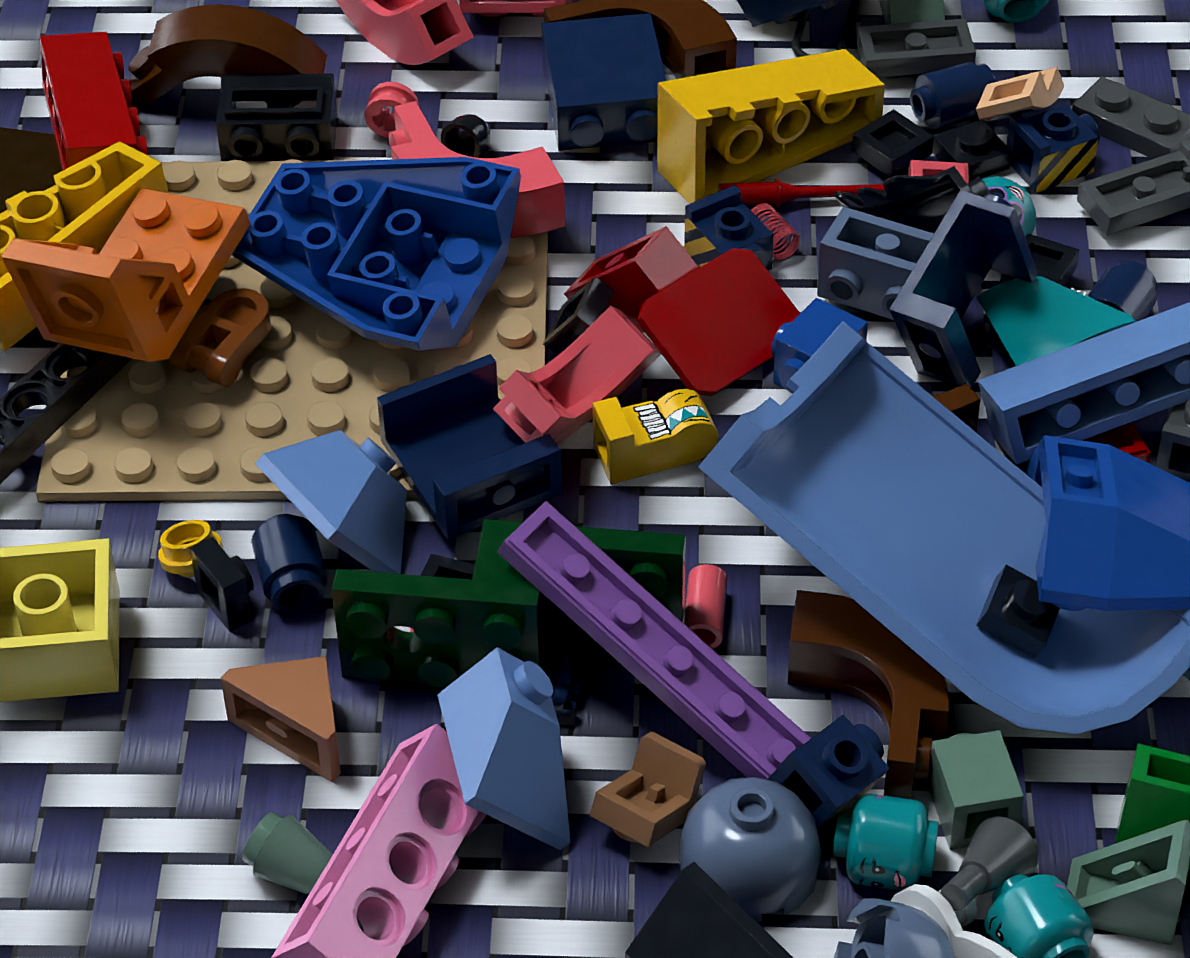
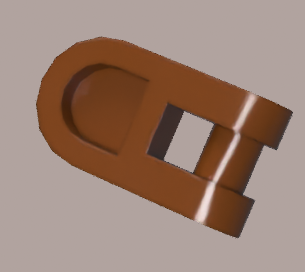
M240 288L222 292L215 297L187 327L170 355L171 365L189 373L198 369L206 373L209 381L224 387L231 386L240 373L242 363L266 338L271 329L269 303L264 295L255 290ZM214 341L220 343L215 350L209 348Z

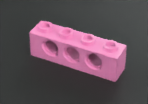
M435 724L399 743L271 958H396L401 948L412 941L422 930L429 916V913L424 908L432 893L447 882L459 864V858L455 855L464 837L471 834L486 817V814L464 803L448 735L441 726ZM390 865L392 866V868H393V870H394V872H395V875L393 874ZM357 918L360 920V922H361V924H362V926H363L364 933L362 932V930H361L360 927H359Z

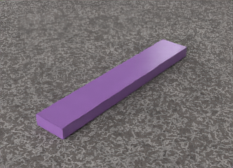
M547 501L503 541L497 552L746 777H757L767 780L793 750L811 739L810 736Z

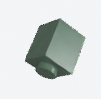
M1000 730L978 734L961 733L947 739L932 741L927 784L950 850L969 847L977 827L986 819L1004 817L1020 824L1024 794Z

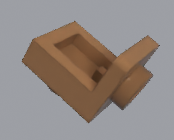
M649 732L640 739L632 769L596 791L589 816L613 828V831L620 838L650 847L686 822L689 810L694 806L706 762L699 755L655 732Z

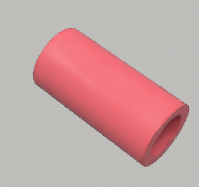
M704 564L694 567L688 575L684 625L711 649H714L721 644L723 639L728 577L726 572L720 567Z

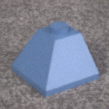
M337 430L264 453L255 462V465L328 541L373 572L401 574L407 489L389 472L396 464L394 459L368 437L359 445L341 430Z
M497 647L437 694L464 803L561 851L571 842L560 727L551 698L553 686L547 674L537 664L531 661L524 662Z

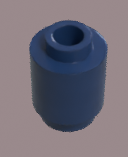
M966 62L920 75L916 80L915 89H912L910 93L913 113L920 122L924 121L932 130L978 118L977 105L986 85L996 82L995 76L988 65H975L973 62Z
M1123 261L1104 271L1088 294V297L1128 313L1136 321H1140L1148 316L1156 303L1157 281L1152 272L1142 264L1133 261Z
M279 514L269 518L255 530L251 539L264 595L273 602V605L279 611L285 613L307 611L321 602L328 580L315 527L308 519L291 514Z

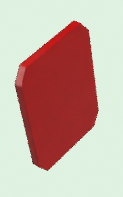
M732 248L646 299L641 305L637 323L688 389L696 391L699 395L713 396L775 357L771 352V346L777 331L784 323H792L801 313L752 250Z

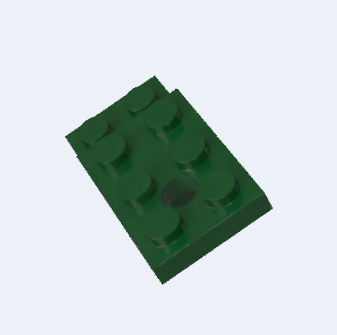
M484 519L472 580L336 569L332 585L343 678L362 679L369 682L392 681L427 684L433 687H447L497 647L524 662H534L543 669L544 659L547 657L545 656L546 648L549 645L551 633L572 634L579 637H589V635L497 553L503 541L523 522ZM575 526L684 624L686 535ZM396 626L409 627L414 632L402 631L396 628Z

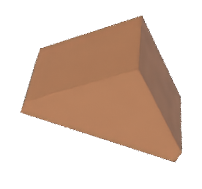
M326 656L232 668L220 677L227 720L331 782L341 774Z

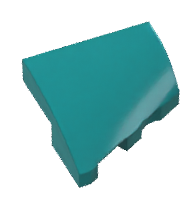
M1037 276L1033 283L1017 278L1008 280L976 296L1016 366L1137 322L1128 313L1042 276Z

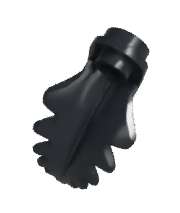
M955 166L934 176L895 175L883 182L885 191L864 187L857 190L858 195L846 191L842 193L840 191L834 192L835 198L842 207L930 233L936 232L960 190L981 197L988 194L992 195L980 176L966 183Z

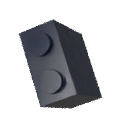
M651 13L541 23L543 71L558 151L657 142L658 82L666 81Z

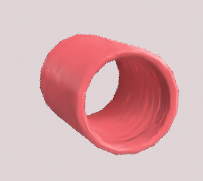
M767 203L759 204L751 209L755 215L764 210H771L757 217L759 219L764 214L770 213V215L763 217L760 221L762 222L769 217L763 224L770 231L775 228L772 232L773 234L776 233L773 236V258L784 260L790 257L798 249L800 235L771 205ZM788 234H790L787 242L780 249L774 251L775 248L784 243ZM792 234H793L792 242H791V244L788 246V248H786L783 252H781V253H779V254H774V253H776V252L782 250L784 247L787 246V244L790 242L791 237H792ZM784 237V239L778 245H776L778 241Z

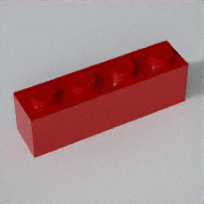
M107 32L40 36L42 87L62 171L119 141L148 155L145 136H140L137 107H132L129 79H124L122 53L112 52Z

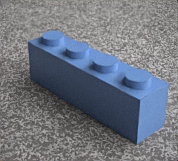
M1190 302L978 380L991 434L1017 465L1030 460L1044 435L1082 441L1187 402L1190 399Z

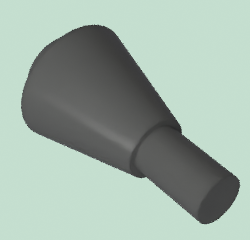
M992 817L983 821L973 835L958 874L941 889L940 893L951 904L953 910H963L978 895L996 890L1004 881L1015 875L1024 874L1030 877L1038 863V851L1032 836L1022 825L1008 818Z

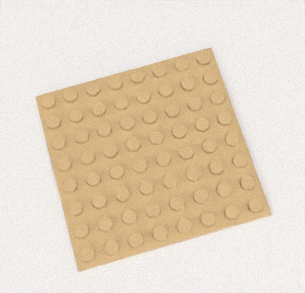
M291 159L285 161L231 160L210 162L172 161L161 163L170 194L244 207L247 216H249L282 163L362 160L300 161ZM548 231L530 236L510 238L507 259L457 347L424 351L365 338L231 255L192 321L222 292L246 288L264 295L269 303L271 329L266 338L242 363L240 373L235 382L229 387L221 386L209 381L206 373L197 369L189 373L172 366L170 357L166 360L152 362L132 359L45 441L36 490L38 502L289 500L255 465V462L264 453L337 430H341L359 445L369 437L390 455L381 442L377 397L489 354L493 356L497 364L498 388L516 370L532 373L545 366L546 346L543 344L546 339ZM214 341L209 348L215 350L220 343ZM87 366L71 368L60 377L70 378L85 371ZM498 389V397L502 400L505 395ZM395 464L389 472L407 489L406 499H420L397 464Z

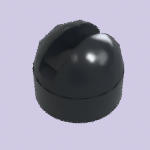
M464 114L456 117L443 128L441 143L459 154L479 158L485 153L490 144V129L487 123L477 115Z

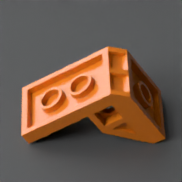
M141 188L99 254H97L95 248L76 244L13 238L1 258L44 340L152 362L169 359L251 223L244 207Z

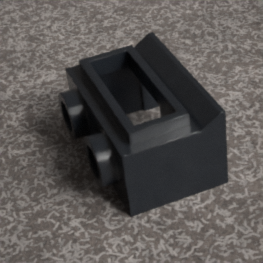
M333 73L221 75V91L216 121L221 161L334 160L338 115ZM267 101V108L237 109L236 102ZM292 101H316V108H292Z

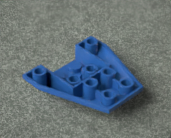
M469 157L282 163L249 214L248 218L251 224L232 256L365 338L418 351L457 347L507 259L521 182L520 168Z
M1044 435L1030 458L1026 475L1042 487L1046 523L1036 563L1039 601L1049 602L1069 611H1080L1086 608L1104 611L1190 609V483L1109 444Z

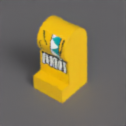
M690 389L674 390L665 394L658 401H647L622 408L617 397L592 402L593 447L610 485L693 463L707 456L718 442L717 428L701 396L696 391Z

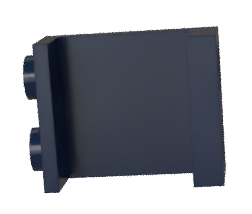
M960 190L889 309L917 373L955 387L967 384L972 389L981 373L961 323V318L990 269L1033 283L1038 275L1015 208L998 196L988 194L981 197Z
M491 354L377 397L381 442L447 540L483 526L484 519L499 520L562 494L561 449L550 434L525 443L493 410L501 400L498 397L497 364Z

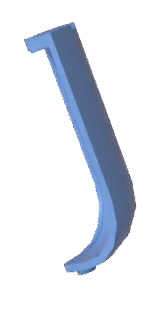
M844 321L840 323L810 359L789 379L786 385L794 391L789 399L779 405L769 397L755 410L742 414L698 466V468L972 701L1021 728L1080 734L1124 722L1133 718L1173 687L1182 675L1190 681V609L1104 611L1086 608L1080 611H1069L1060 608L1048 641L1035 658L976 626L993 582L1006 564L1037 581L1036 563L1046 523L1043 489L871 346Z

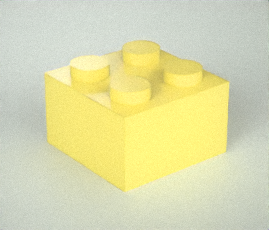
M109 538L0 548V702L119 692L120 590Z

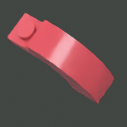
M336 0L347 18L361 35L389 58L407 65L423 64L474 38L456 0Z
M416 101L394 106L396 130L389 132L388 135L392 159L469 157L520 168L521 182L510 238L530 236L565 227L564 181L543 147L499 158L465 156L450 150L437 139Z
M610 306L570 346L548 364L532 373L516 370L498 388L505 397L493 410L525 443L550 434L558 445L593 418L592 402L618 397L661 353L621 310Z

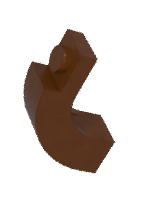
M581 0L544 9V23L651 13L662 63L671 70L676 79L736 68L737 37L724 17L703 0Z
M222 4L190 7L176 11L158 20L150 46L143 48L132 59L128 68L131 72L129 81L132 104L141 110L182 82L197 77L211 76L221 78V75L324 74L328 55L304 33L289 23L265 12L241 6ZM292 101V108L302 101Z
M797 590L789 644L787 684L839 690L861 699L872 707L882 719L889 738L887 765L890 769L885 775L884 796L911 799L913 779L928 780L932 741L946 739L949 696L945 677L854 599L829 593Z

